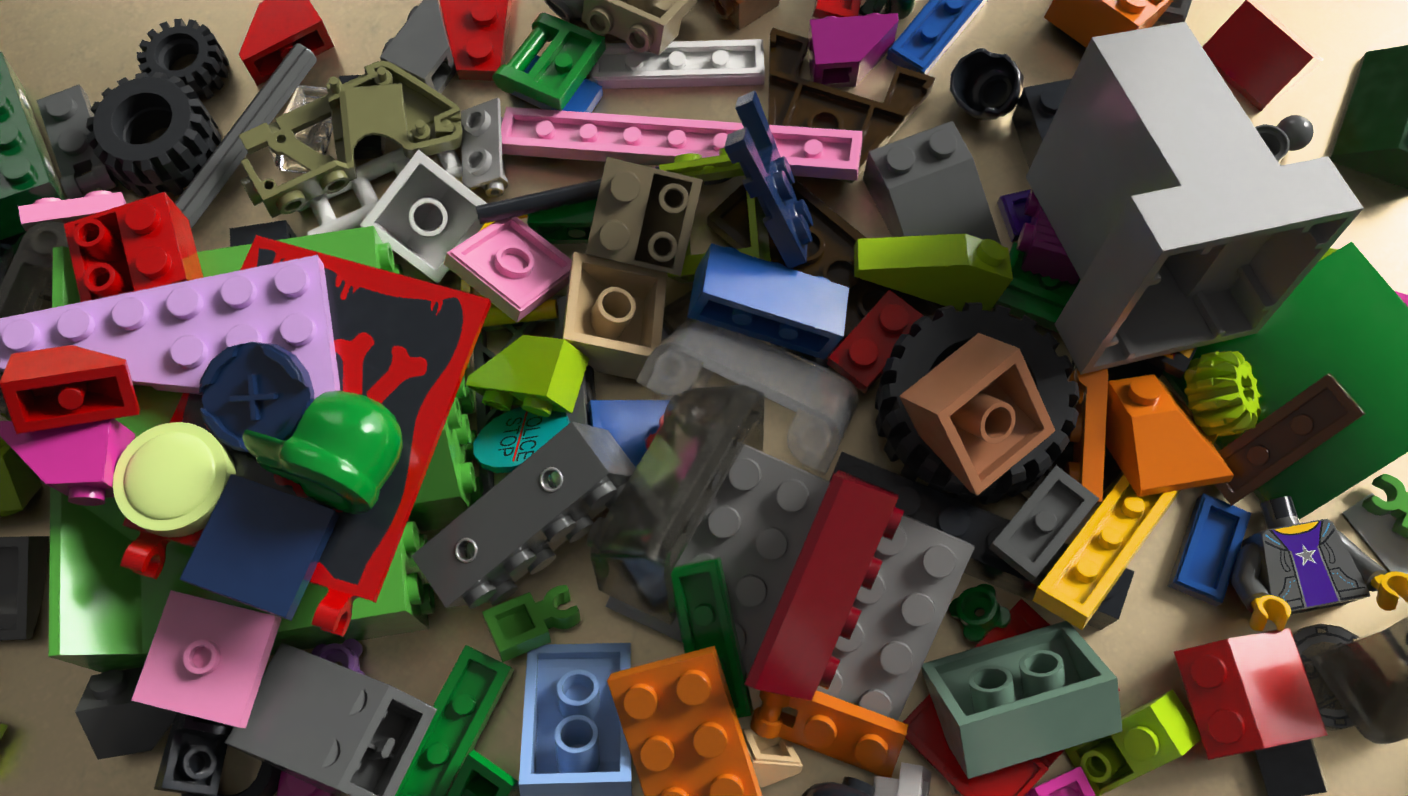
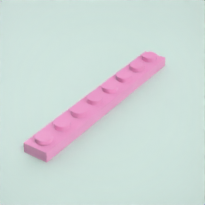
M506 107L501 124L502 154L606 162V157L635 164L659 166L660 164L673 163L674 157L681 154L695 153L702 155V158L719 156V150L724 148L727 135L744 127L742 123ZM769 125L780 156L786 157L793 176L857 181L862 148V131Z

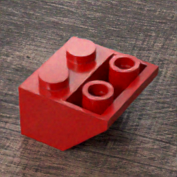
M165 192L64 224L81 302L204 278L189 220Z

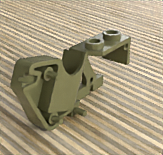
M389 61L374 62L364 67L365 74L344 84L337 77H330L329 83L326 84L327 95L275 118L276 122L269 125L263 123L239 134L249 155L269 146L273 153L288 157L309 170V172L277 186L273 179L268 178L261 181L248 158L241 160V163L248 177L240 181L253 205L256 206L263 202L272 218L281 214H290L298 211L306 202L318 196L340 191L350 181L357 178L354 148L358 141L364 137L379 135L389 138L402 146L404 155L409 159L414 156L418 149L426 156L459 148L463 141L460 108L457 104ZM332 117L337 160L332 156L322 155L296 139L294 134Z

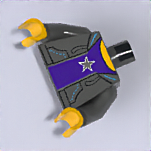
M1291 496L1271 499L1260 504L1267 530L1260 531L1243 540L1242 548L1238 551L1230 580L1247 610L1251 612L1252 616L1249 620V625L1254 631H1263L1268 619L1274 622L1278 631H1283L1290 615L1346 605L1370 597L1369 591H1378L1376 602L1385 611L1396 609L1399 596L1408 603V574L1386 571L1363 553L1343 533L1338 531L1334 523L1329 519L1300 523Z

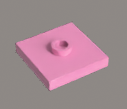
M518 217L493 222L447 252L444 265L485 298L490 299L491 303L517 323L568 285L571 259Z
M171 590L131 701L239 728H246L282 618Z

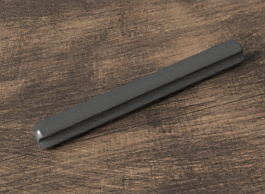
M299 43L292 47L175 202V205L189 220L191 228H193L240 165L241 160L248 154L239 134L263 123L269 125L317 62V58L307 47Z

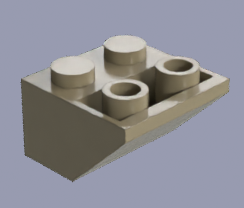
M606 157L585 254L681 276L703 180Z

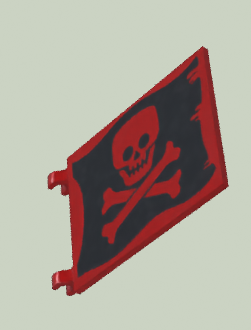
M256 235L240 270L314 255L319 256L325 270L340 390L367 396L384 405L395 416L402 432L403 449L400 460L380 489L378 501L369 512L362 514L346 513L315 501L306 495L299 484L263 469L257 463L256 458L249 452L237 451L222 443L233 458L237 476L328 507L340 514L309 583L328 589V593L319 603L314 613L312 625L320 627L322 631L344 637L351 621L354 600L360 598L374 603L377 602L490 309L491 301L481 296ZM183 393L170 423L184 422L194 424L213 435L204 423L200 408H204L202 394ZM125 518L122 525L139 531L140 535L127 547L120 566L134 570L133 572L136 574L157 579L165 564L167 544L172 541L195 548L204 529L182 537H163L150 533L131 522L128 518Z

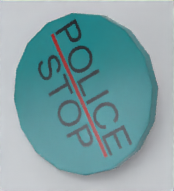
M521 407L512 409L494 418L480 431L474 441L473 454L475 459L483 469L495 473H511L570 423L569 418L564 412L552 411L550 417H543L529 413Z

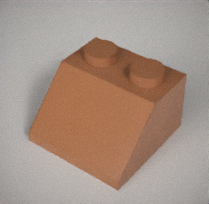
M980 333L899 396L919 436L965 487L977 496L1056 431L1020 348Z

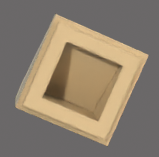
M741 729L760 788L801 773L803 765L792 742L780 737L774 739L758 736L752 729Z

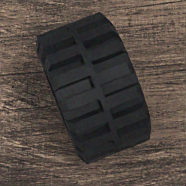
M144 72L136 74L133 80L129 81L125 77L117 81L119 86L113 90L108 87L101 94L104 99L101 102H94L90 109L94 116L87 118L86 128L91 133L86 136L89 145L94 149V154L122 186L128 190L132 189L139 196L146 197L149 193L155 195L161 192L166 194L171 192L174 196L182 194L183 188L190 184L221 143V135L217 131L218 126L195 91L189 85L186 86L183 80L176 76L169 79L165 73L155 72L152 77H149ZM168 127L165 133L161 135L159 138L152 142L143 144L146 138L150 136L152 133H154L157 130Z

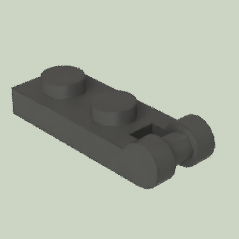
M76 85L36 100L62 176L60 182L69 199L81 198L99 188L107 191L117 187V179L94 154V149L88 143L86 135L91 132L86 128L87 118L93 117L94 114L90 110L92 106L84 89L80 85Z

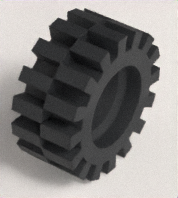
M181 18L174 19V27H170L167 21L159 24L163 30L160 33L151 29L147 33L151 41L142 40L139 46L143 52H137V60L140 63L138 66L142 73L146 72L149 77H152L155 72L165 73L169 79L176 76L182 79L186 86L189 85L198 97L205 94L207 99L214 96L211 91L213 86L219 90L223 87L224 83L220 77L228 78L229 71L226 66L229 65V62L220 44L207 26L204 24L199 26L198 22L189 19L186 26ZM188 54H198L195 61L188 67L181 70H170L172 64L180 57Z

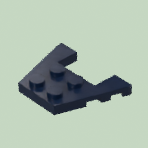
M754 90L738 97L735 109L744 128L728 134L724 148L732 164L740 163L746 177L743 180V185L751 199L758 198L766 216L763 218V223L787 268L790 269L807 262V246L812 242L809 227L813 226V221L803 199L797 201L791 185L795 183L792 170L786 157L780 156L761 103Z

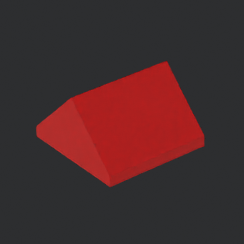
M1245 0L1202 47L1222 78L1260 112L1302 80L1324 60L1264 7L1250 0Z

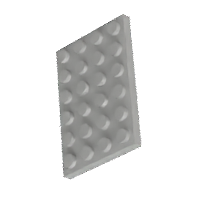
M685 419L605 607L682 642L667 569L672 566L721 557L745 673L749 674L830 481L694 421ZM903 514L892 541L882 537L873 556L883 560L871 590L860 587L852 605L862 611L850 640L839 636L831 654L840 659V663L830 687L827 690L818 686L817 691L898 720L973 553L974 545Z

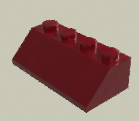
M838 470L833 474L745 681V685L757 690L811 701L818 686L829 689L840 663V659L831 654L839 636L850 640L862 611L852 605L860 587L871 590L883 560L873 557L882 537L892 541L904 511L895 507L898 494L842 470Z

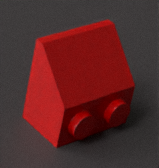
M1290 628L1283 629V631L1275 630L1233 637L1174 651L1208 760L1328 736Z

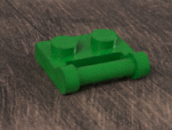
M540 13L532 23V32L507 65H500L493 74V82L506 93H514L516 91L562 111L605 52V37L550 14ZM551 42L529 73H525L524 71L544 44Z

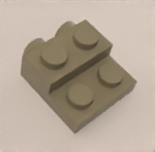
M584 0L582 22L586 23L590 30L597 35H613L625 40L628 46L636 52L642 53L647 51L659 56L679 35L681 20L699 0Z

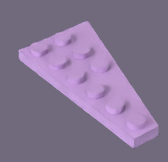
M318 255L0 318V370L4 372L13 353L74 345L126 359L133 385L152 386L155 390L199 394L200 379L213 358L227 347L248 342L277 344L297 356L309 372L315 393L314 400L325 392L341 391L324 264Z

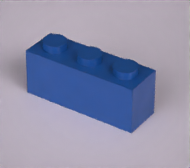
M711 243L695 271L687 317L825 359L844 337L849 287L831 282L824 277L812 276L797 270L788 269L778 262H769L741 253L732 247H723Z

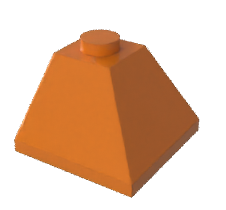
M1154 374L1108 381L1105 445L1138 497L1231 482L1234 474L1207 435L1201 430V427L1194 423V417L1186 405Z

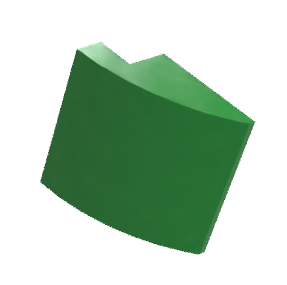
M1352 241L1317 262L1258 333L1200 346L1191 359L1200 358L1203 354L1216 351H1239L1244 356L1245 361L1251 365L1253 377L1257 379V390L1261 395L1258 402L1261 413L1256 424L1328 373L1332 374L1366 413L1253 491L1261 503L1279 497L1291 496L1299 520L1408 453V306ZM1163 371L1162 374L1188 406V396L1184 392L1187 387L1184 378L1185 372L1179 379ZM1249 429L1239 434L1218 435L1215 443L1220 449H1223Z

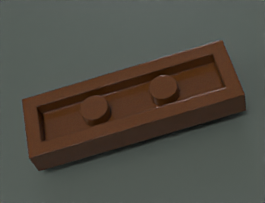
M1328 373L1256 424L1255 428L1249 429L1221 449L1218 453L1234 476L1231 482L1214 485L1232 506L1366 413L1332 374Z

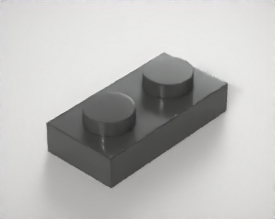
M1056 465L988 548L1032 582L1099 498Z

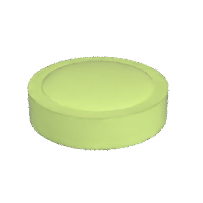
M184 422L161 424L137 436L121 454L113 475L115 501L126 518L150 533L163 537L187 536L205 528L231 474L236 475L235 464L228 449L207 430Z

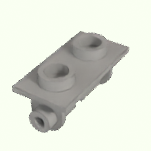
M498 97L461 111V127L463 132L462 184L470 190L482 187L485 189L486 195L490 197L502 196L504 189L508 187V179L505 177L504 160H502L501 124L503 118L501 117L500 99Z

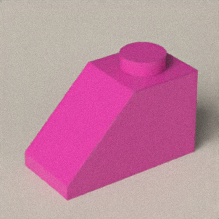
M116 419L16 434L12 421H0V436L46 485L68 496V502L83 506H99L105 504L106 498L114 497L113 475L115 467L123 451L135 439V433Z

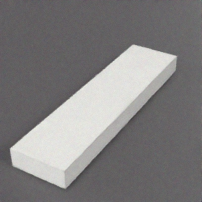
M763 39L672 41L659 56L647 51L642 53L636 52L627 43H605V52L590 71V81L602 86L603 89L764 85Z

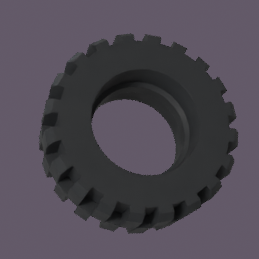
M965 302L962 311L956 312L955 307L952 305L936 310L933 320L928 316H922L911 325L909 334H901L893 346L890 357L887 358L875 399V409L879 412L875 421L878 436L886 437L887 439L884 451L890 461L895 462L900 459L903 462L904 467L901 474L913 481L919 477L928 483V487L941 493L943 490L951 492L954 498L970 503L973 497H980L983 505L998 502L1004 494L1014 497L1025 491L1033 481L1037 482L1069 443L1068 436L1076 427L1079 412L1073 408L1080 399L1078 383L1067 380L1074 371V368L1068 356L1063 355L1059 357L1055 352L1060 343L1051 333L1047 332L1042 336L1034 329L1038 322L1025 314L1022 320L1016 319L1009 315L1011 309L995 304L993 311L982 310L981 302ZM980 333L1020 348L1056 431L977 496L965 487L919 436L899 396Z

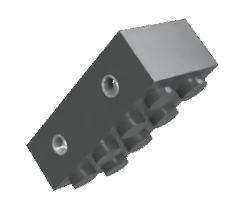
M570 422L411 555V557L446 608L468 605L472 609L483 603H491L492 606H495L508 599L517 591L518 587L515 582L526 573L535 574L551 564L556 558L553 551L565 541L575 542L590 532L595 526L592 519L607 508L611 511L628 501L634 494L631 487L643 477L608 430Z

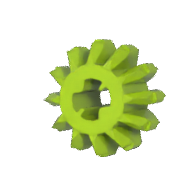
M1216 351L1203 354L1200 358L1191 360L1184 375L1187 383L1184 392L1188 396L1189 404L1187 408L1193 412L1194 423L1197 426H1201V430L1207 436H1228L1255 428L1261 413L1258 403L1261 395L1257 390V379L1253 377L1251 365L1245 361L1244 356L1239 351Z

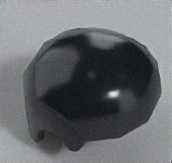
M979 48L960 58L951 72L950 91L958 106L966 114L976 119L996 120L999 117L1006 116L1016 107L1023 91L1024 75L1007 54L992 53L985 48Z

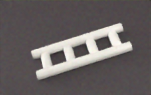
M403 148L396 149L356 167L357 178L350 181L340 191L332 194L325 193L306 202L298 212L311 207L319 223V227L308 231L307 235L361 228L360 224L379 201L370 181L394 170L398 176L411 160L404 155ZM455 150L438 153L437 156L445 171L462 183V163ZM353 189L362 208L336 218L328 199Z

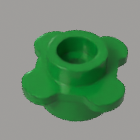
M980 584L966 589L958 598L951 602L949 607L952 617L959 619L963 624L965 638L971 642L982 641L985 633L996 627L1004 628L1011 620L1010 611L1008 608L1000 606L996 599V591L989 584ZM978 609L985 611L982 616H976L975 612Z

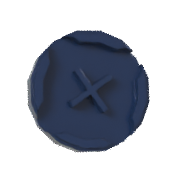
M248 342L227 347L210 361L200 379L199 394H202V404L204 407L200 408L204 423L217 440L234 450L249 452L243 442L245 430H251L287 441L293 436L303 414L314 401L315 393L309 372L296 355L277 344Z

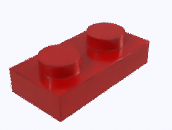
M888 290L828 357L827 365L865 394L882 375L887 358L890 357L893 346L901 334H909L911 325L924 315L891 290Z

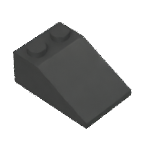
M953 121L869 151L863 181L892 237L966 233L983 240L991 239L1001 244L974 159Z

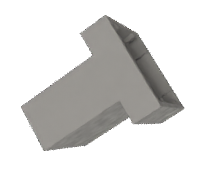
M1186 22L1092 37L1026 175L1027 181L1081 279L1055 323L1080 375L1258 333L1364 209L1329 156L1280 166Z

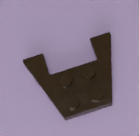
M772 28L769 46L768 124L862 131V148L858 176L865 169L869 151L886 145L932 91L935 77L900 66L896 68L883 103L797 77L809 48V39ZM839 179V180H842V181H845V182H848V183H851V184L855 181V180H843V179Z

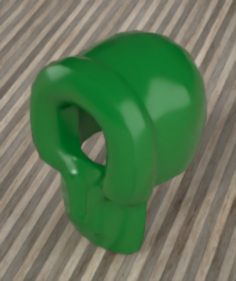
M339 390L328 391L319 395L306 409L296 431L287 441L251 430H245L243 433V442L246 449L256 458L257 463L263 469L299 484L306 495L315 501L350 514L367 513L378 501L380 489L399 462L403 449L401 428L395 416L384 405L367 396Z

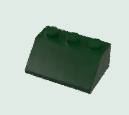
M1408 45L1367 51L1362 56L1329 158L1334 163L1407 190Z

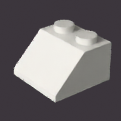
M418 149L360 226H374L383 243L389 242L392 250L438 284L449 270L444 265L447 252L478 233L484 224L480 225L476 206L487 203Z

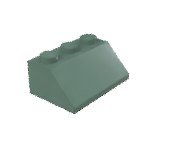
M1067 621L923 663L921 667L947 744L968 779L1123 731L1117 677Z

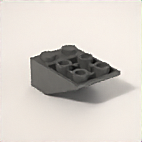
M281 642L263 674L246 728L233 726L224 743L334 796H395L437 709L389 684Z

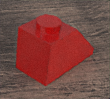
M264 0L257 7L238 55L258 86L270 78L295 44L299 43L307 47L315 56L333 48L334 45L322 19L310 0Z
M74 345L13 353L0 380V387L16 434L139 415L140 412L126 359Z

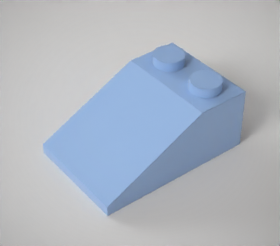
M631 643L546 644L527 652L519 770L520 796H632V756L607 682L611 673L631 668Z

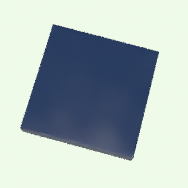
M231 474L180 580L292 621L340 514L328 507Z

